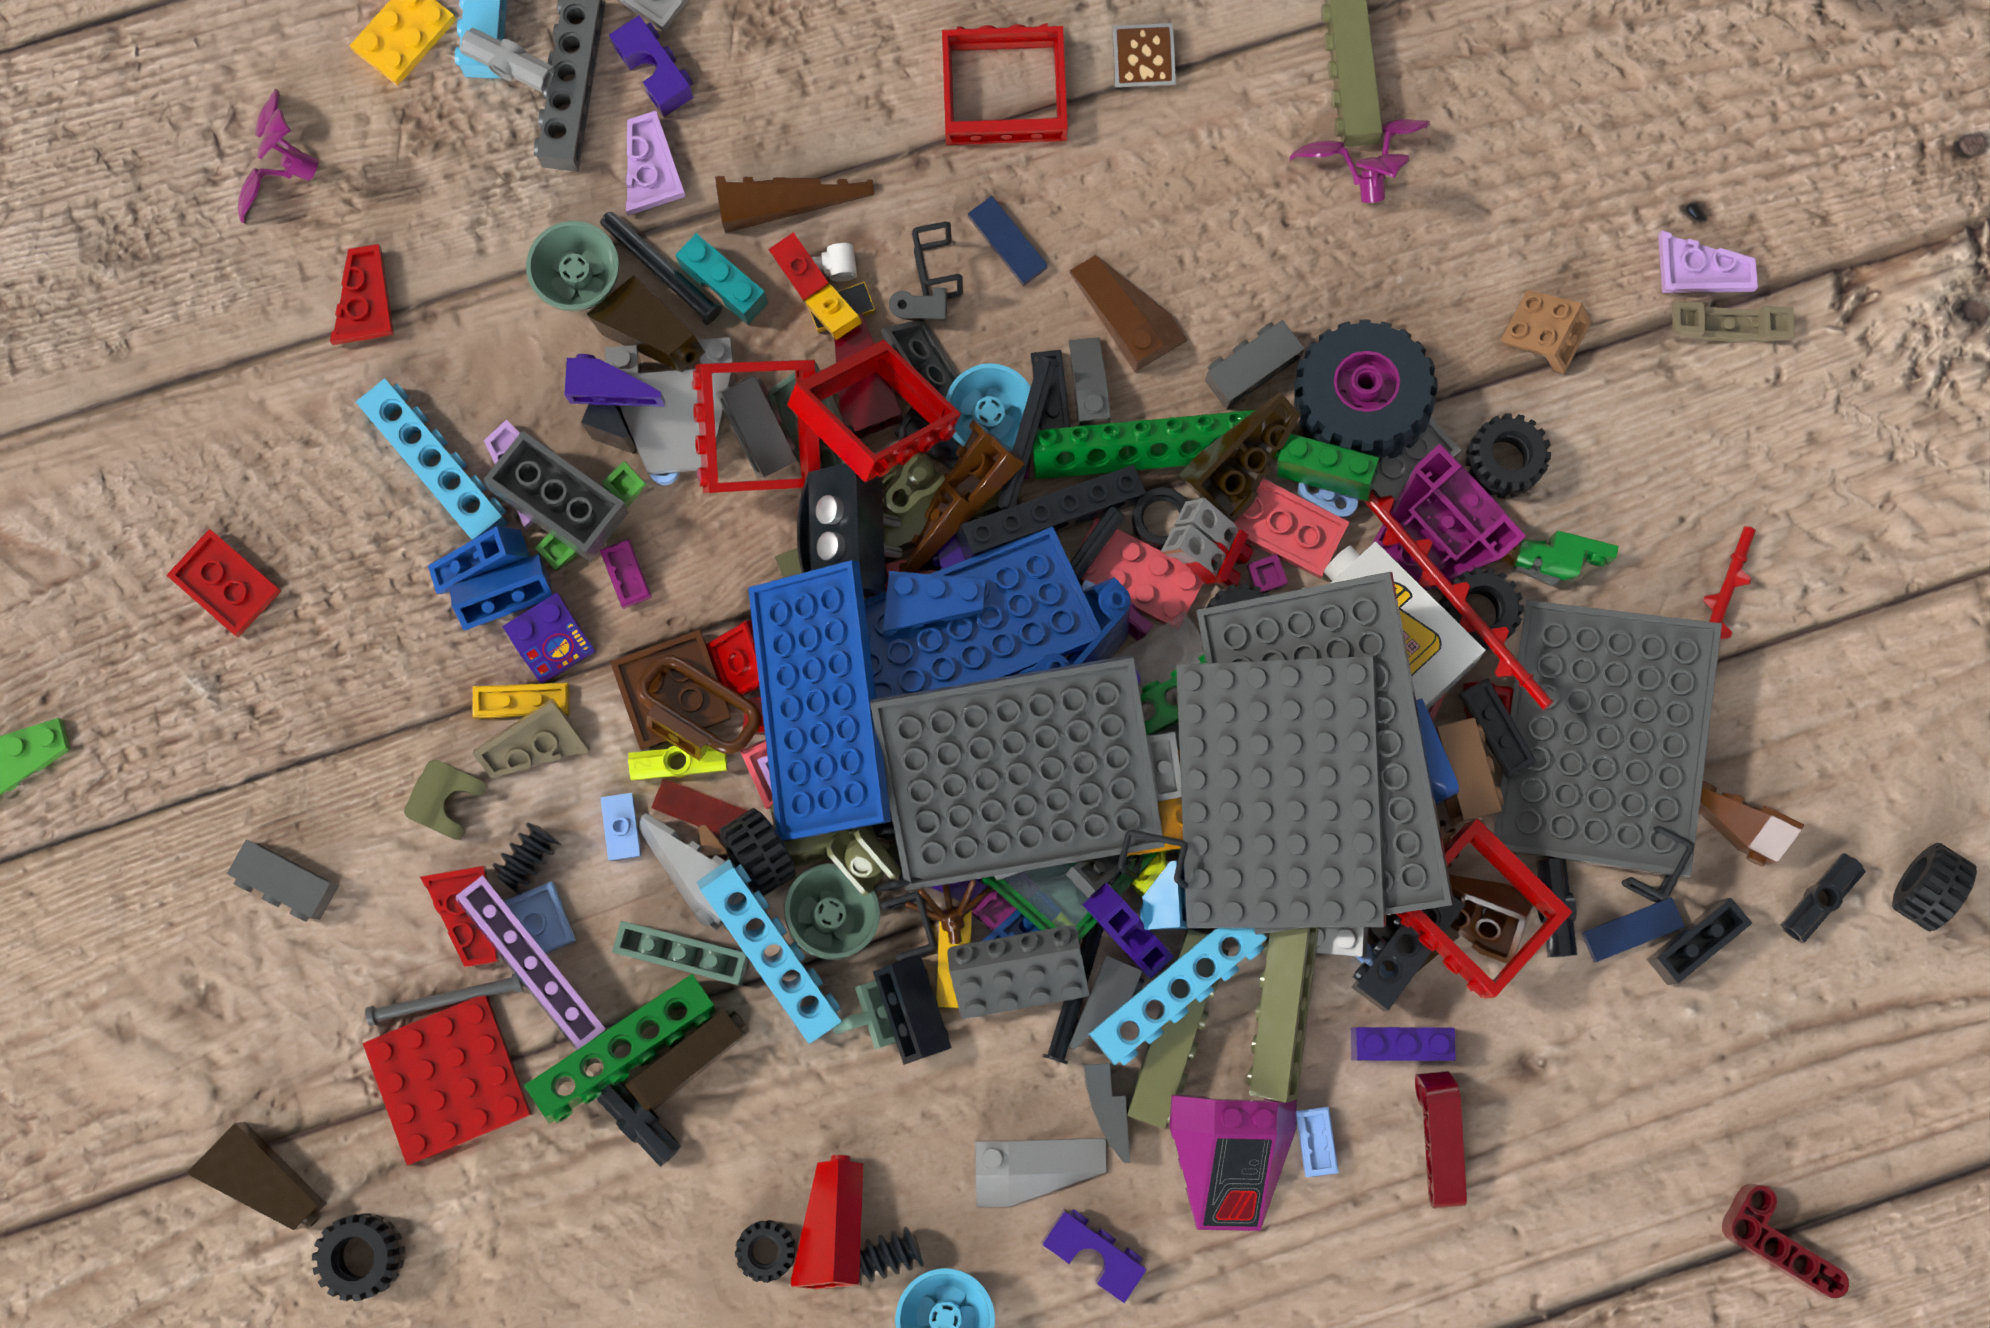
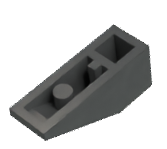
M1100 337L1069 340L1078 426L1110 423L1108 388Z
M1107 955L1105 956L1068 1047L1076 1049L1090 1036L1089 1033L1129 1001L1132 996H1135L1142 990L1145 982L1144 979L1140 978L1142 970Z

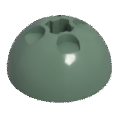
M566 221L547 228L535 239L528 252L526 272L532 289L545 303L564 311H584L600 304L612 292L618 278L619 259L612 240L600 228L582 221Z
M822 864L806 870L792 883L785 899L784 918L791 937L804 951L822 959H842L856 954L872 940L879 925L880 906L874 889L870 894L864 896L836 864Z

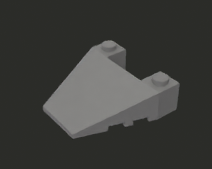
M730 337L699 340L700 345L705 351L700 357L701 364L734 363ZM636 345L605 347L606 363L661 391L665 399V407L618 405L647 474L697 471L701 467V455L696 453L695 437L700 434L699 422L695 423L693 406L698 401L697 390H693L691 383L693 381V371H696V369H685L683 372L673 370L642 373L641 360ZM735 373L712 374L716 448L726 414L715 393L735 384Z

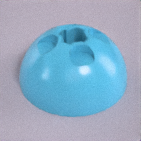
M988 363L967 369L954 380L946 396V400L961 413L954 428L956 432L953 438L961 446H965L972 432L969 425L974 419L1013 450L1031 386L1018 372L1004 365Z
M941 1268L918 1276L907 1286L897 1305L895 1325L896 1328H994L995 1313L990 1296L974 1277L956 1269Z

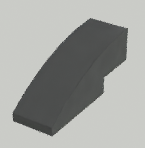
M1110 1063L1082 1065L1085 1087L1097 1123L1123 1163H1130L1125 1095L1112 1096Z

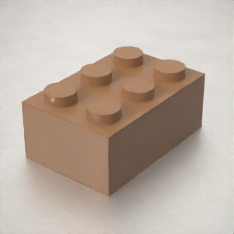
M1474 717L1436 727V732L1459 786V792L1444 801L1451 827L1466 824L1477 818L1479 820L1489 818L1501 812V805L1504 804L1503 795L1498 786L1495 787L1491 774H1494V765L1489 755L1486 756L1482 743H1485V734L1480 724L1477 725Z

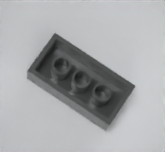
M523 430L483 479L489 491L589 562H591L628 514L626 505L622 500Z

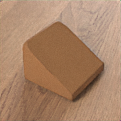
M700 825L697 835L703 855L711 860L715 855L726 860L728 856L726 849L706 825Z

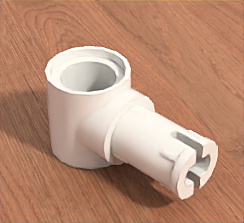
M832 244L827 247V252L821 253V256L811 257L825 277H830L832 281L844 282L857 277L854 246L852 244Z

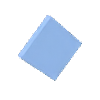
M553 881L504 900V903L545 954L576 942Z

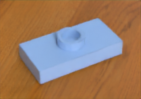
M626 793L600 797L608 861L642 857L634 794Z
M1329 1107L1297 1110L1296 1120L1305 1177L1339 1173Z

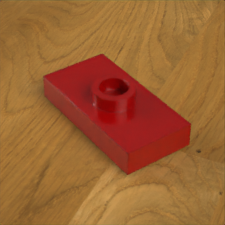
M794 232L768 249L803 301L829 284Z

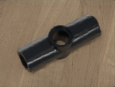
M1842 853L1816 884L1806 889L1802 900L1780 924L1783 931L1798 942L1805 943L1827 916L1841 906L1843 898L1866 873L1863 865L1855 858ZM1820 890L1827 894L1828 903L1826 906L1819 902L1818 894Z
M1556 858L1536 861L1538 878L1572 911L1546 941L1547 957L1577 955L1573 921L1576 920L1577 909L1574 895L1569 889L1566 860ZM1537 909L1539 920L1544 924L1547 918Z
M622 1082L616 1085L610 1083L600 1090L602 1093L596 1099L617 1120L616 1125L632 1142L638 1143L660 1167L668 1162L682 1147L672 1134L660 1124L657 1114L653 1110L645 1111Z

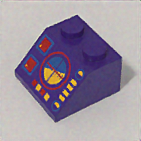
M555 593L502 626L540 684H545L596 652L564 599L558 593Z

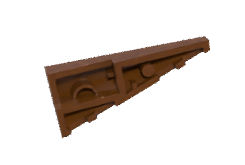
M715 176L721 220L725 233L874 195L873 179L857 183H848L847 179H838L837 184H821L820 178L774 177L772 180L754 181L753 177H743L742 182H726L725 176Z
M974 419L969 425L972 432L965 446L959 445L956 451L959 458L950 474L945 473V480L938 487L924 515L927 522L920 536L915 534L911 541L914 548L905 563L901 562L899 565L902 572L916 573L958 531L961 524L966 523L1025 464L1010 447Z

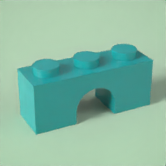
M697 233L675 254L680 268L702 287L705 284L709 286L723 300L725 306L745 324L749 325L768 304L765 291Z

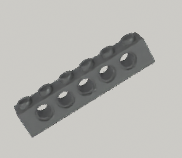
M558 0L559 24H554L553 27L555 48L554 52H550L548 57V64L554 67L555 72L551 85L543 91L544 99H546L545 109H540L538 119L541 133L540 138L536 137L534 142V155L537 156L543 168L579 172L606 5L605 0ZM578 18L584 19L580 24H572ZM571 47H580L574 53L567 52ZM567 75H575L570 81H562ZM570 103L567 109L558 110L561 104ZM559 131L566 132L562 138H553L555 133Z

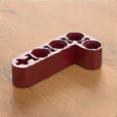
M1449 1071L1416 1074V1096L1423 1109L1427 1186L1430 1205L1433 1209L1466 1206L1467 1191L1459 1086Z
M1758 1184L1742 1186L1722 1221L1724 1236L1815 1293L1830 1298L1844 1296L1849 1288V1279L1846 1273L1767 1225L1777 1205V1197L1774 1191L1767 1186ZM1756 1191H1759L1762 1195V1204L1758 1208H1755L1752 1204V1195ZM1743 1219L1747 1225V1230L1743 1236L1739 1237L1736 1233V1225ZM1772 1237L1776 1247L1773 1253L1768 1254L1765 1250V1243ZM1801 1255L1805 1265L1801 1271L1797 1272L1794 1262ZM1819 1273L1829 1276L1828 1279L1832 1281V1285L1829 1287L1826 1281L1817 1278L1816 1275Z

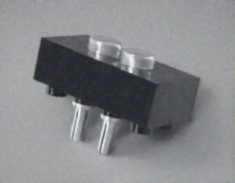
M846 463L808 472L802 489L797 520V549L802 573L850 560L859 561L863 597L886 592L885 556L900 558L902 556V553H900L902 549L885 545L883 525L897 528L901 525V522H899L901 518L884 514L882 477L876 476L864 482Z

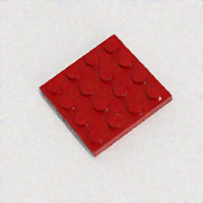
M488 996L471 998L363 1043L407 1166L532 1115Z

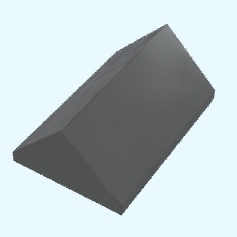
M924 319L884 327L881 330L882 340L884 339L946 399L950 386L959 375Z

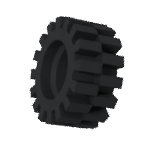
M761 1220L751 1224L740 1234L741 1236L736 1242L735 1257H737L738 1261L737 1266L743 1270V1274L746 1277H751L753 1281L768 1283L777 1280L786 1274L794 1263L793 1261L796 1257L795 1239L792 1238L790 1230L783 1227L784 1225L780 1222ZM769 1238L777 1244L778 1256L774 1262L762 1264L755 1259L753 1247L759 1239Z

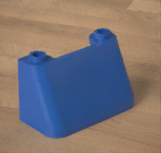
M1113 577L1085 589L1084 594L1102 631L1087 648L1074 652L1067 658L1056 653L1045 655L1035 666L1024 669L1018 674L1112 658L1128 638L1131 599L1126 588Z

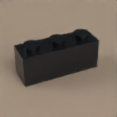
M1732 898L1721 899L1646 960L1667 985L1679 984L1749 927L1752 922Z
M921 955L873 971L903 1065L952 1048Z

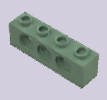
M620 921L612 950L616 954L739 986L743 985L749 959L744 952L625 921Z

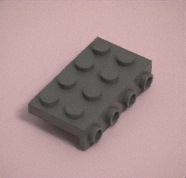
M1073 925L952 946L947 951L949 972L961 1019L1089 996L1077 928Z

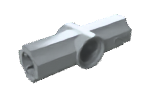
M473 27L467 30L462 37L461 53L487 65L497 76L508 81L516 79L542 93L551 85L555 72L554 67L527 54L517 43L508 39L500 41Z

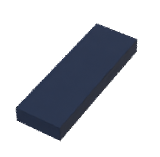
M993 196L968 213L970 221L1022 286H1025L1048 268L1046 262Z
M1669 897L1581 933L1593 962H1598L1684 928L1685 925L1673 898Z

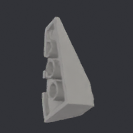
M645 813L641 817L638 830L691 911L695 913L696 919L706 927L711 926L717 931L723 922L700 891L697 881L726 861L716 855L711 860L703 855L700 845L693 841L691 843H683L680 841V837L675 830ZM735 892L729 896L727 902L732 905L739 904L743 900L744 894Z
M1106 1138L976 1140V1207H1010L1107 1172Z

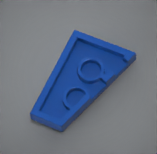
M889 571L883 636L894 634V631L910 627L912 629L924 627V624L943 620L947 622L983 614L986 579Z

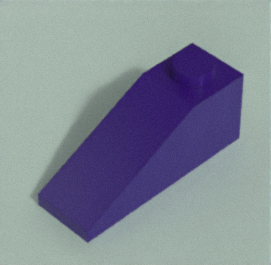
M578 354L576 358H567L564 395L570 404L665 407V399L661 391L601 359H597L590 354Z

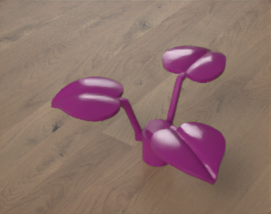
M274 89L268 101L262 107L256 122L255 135L260 138L264 134V138L258 148L257 158L262 159L273 148L283 154L280 166L284 167L285 170L254 168L242 185L238 198V215L241 223L244 224L245 214L259 191L261 179L265 175L284 176L288 179L295 175L309 182L315 175L319 160L301 152L300 149L283 139L287 133L291 132V129L285 122L283 111L277 109L280 97L278 89Z
M1399 119L1382 124V132H1386L1382 155L1356 161V167L1365 168L1361 170L1362 175H1358L1348 150L1345 148V143L1341 141L1324 140L1312 142L1297 149L1289 158L1291 161L1296 157L1343 155L1352 173L1354 184H1359L1361 202H1379L1385 199V175L1395 178L1399 170L1409 162L1408 155L1388 154L1390 139L1396 134H1407L1427 128L1430 125V121Z

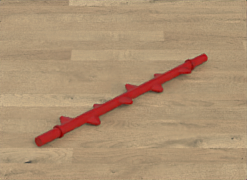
M1372 489L1369 500L1364 502L1387 528L1382 543L1386 547L1401 544L1423 570L1418 584L1422 588L1437 586L1462 615L1459 624L1468 633L1476 631L1500 659L1495 671V675L1498 678L1514 676L1519 681L1518 685L1520 687L1523 686L1543 710L1552 705V699L1533 679L1534 675L1532 673L1529 674L1504 645L1509 634L1507 627L1489 628L1466 601L1471 587L1468 582L1452 585L1428 557L1433 542L1430 539L1414 541L1391 514L1395 498L1392 495L1377 498Z
M1749 526L1743 527L1735 552L1730 556L1732 560L1720 592L1704 596L1703 602L1712 610L1709 622L1722 623L1720 640L1731 638L1733 633L1723 623V619L1735 587L1748 585L1752 580L1742 570L1744 563L1748 560L1747 554L1756 532L1754 528Z

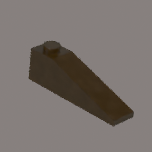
M1279 392L1201 451L1182 470L1179 476L1200 498H1206L1234 523L1253 504L1258 495L1256 493L1263 477H1267L1272 469L1270 466L1277 451L1284 447L1301 414Z

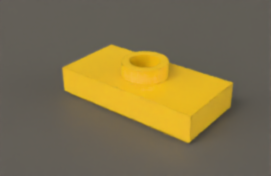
M828 284L804 300L810 311L836 340L862 323L857 313L831 284Z

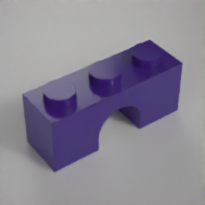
M640 15L609 34L614 49L630 71L645 63L657 67L654 74L643 81V85L647 95L663 117L694 98L690 88L694 84L690 76L684 69L679 71L674 63L677 60L667 45L665 47L660 45L658 42L660 36L651 22L645 24Z
M1106 882L1082 904L1150 979L1174 957L1150 930H1144V924L1140 921L1139 916Z
M1350 1028L1351 1060L1456 1061L1455 1028Z
M1063 1209L1042 1240V1245L1068 1264L1083 1249L1098 1251L1103 1256L1104 1266L1095 1280L1096 1283L1125 1303L1147 1270L1141 1265L1144 1258L1128 1247L1125 1252L1113 1245L1117 1239L1102 1228L1097 1233L1087 1226L1089 1219L1077 1210L1073 1209L1071 1213H1068Z

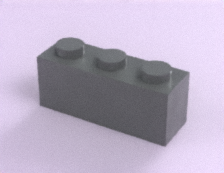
M1283 320L1275 325L1272 322L1268 323L1258 331L1257 338L1250 343L1248 340L1242 341L1232 350L1234 354L1225 360L1223 357H1220L1207 367L1209 371L1207 372L1205 382L1226 410L1301 358L1304 347Z
M750 376L715 393L757 478H764L797 461L794 453H796L795 445L789 436H784L780 425L783 424L782 419L775 408L771 409L766 399L769 394L761 379L757 380L755 376Z
M247 839L227 872L228 875L236 879L234 885L248 892H252L254 888L264 893L261 899L274 906L279 907L283 903L291 907L290 914L305 922L308 921L309 917L321 919L339 885L257 842Z

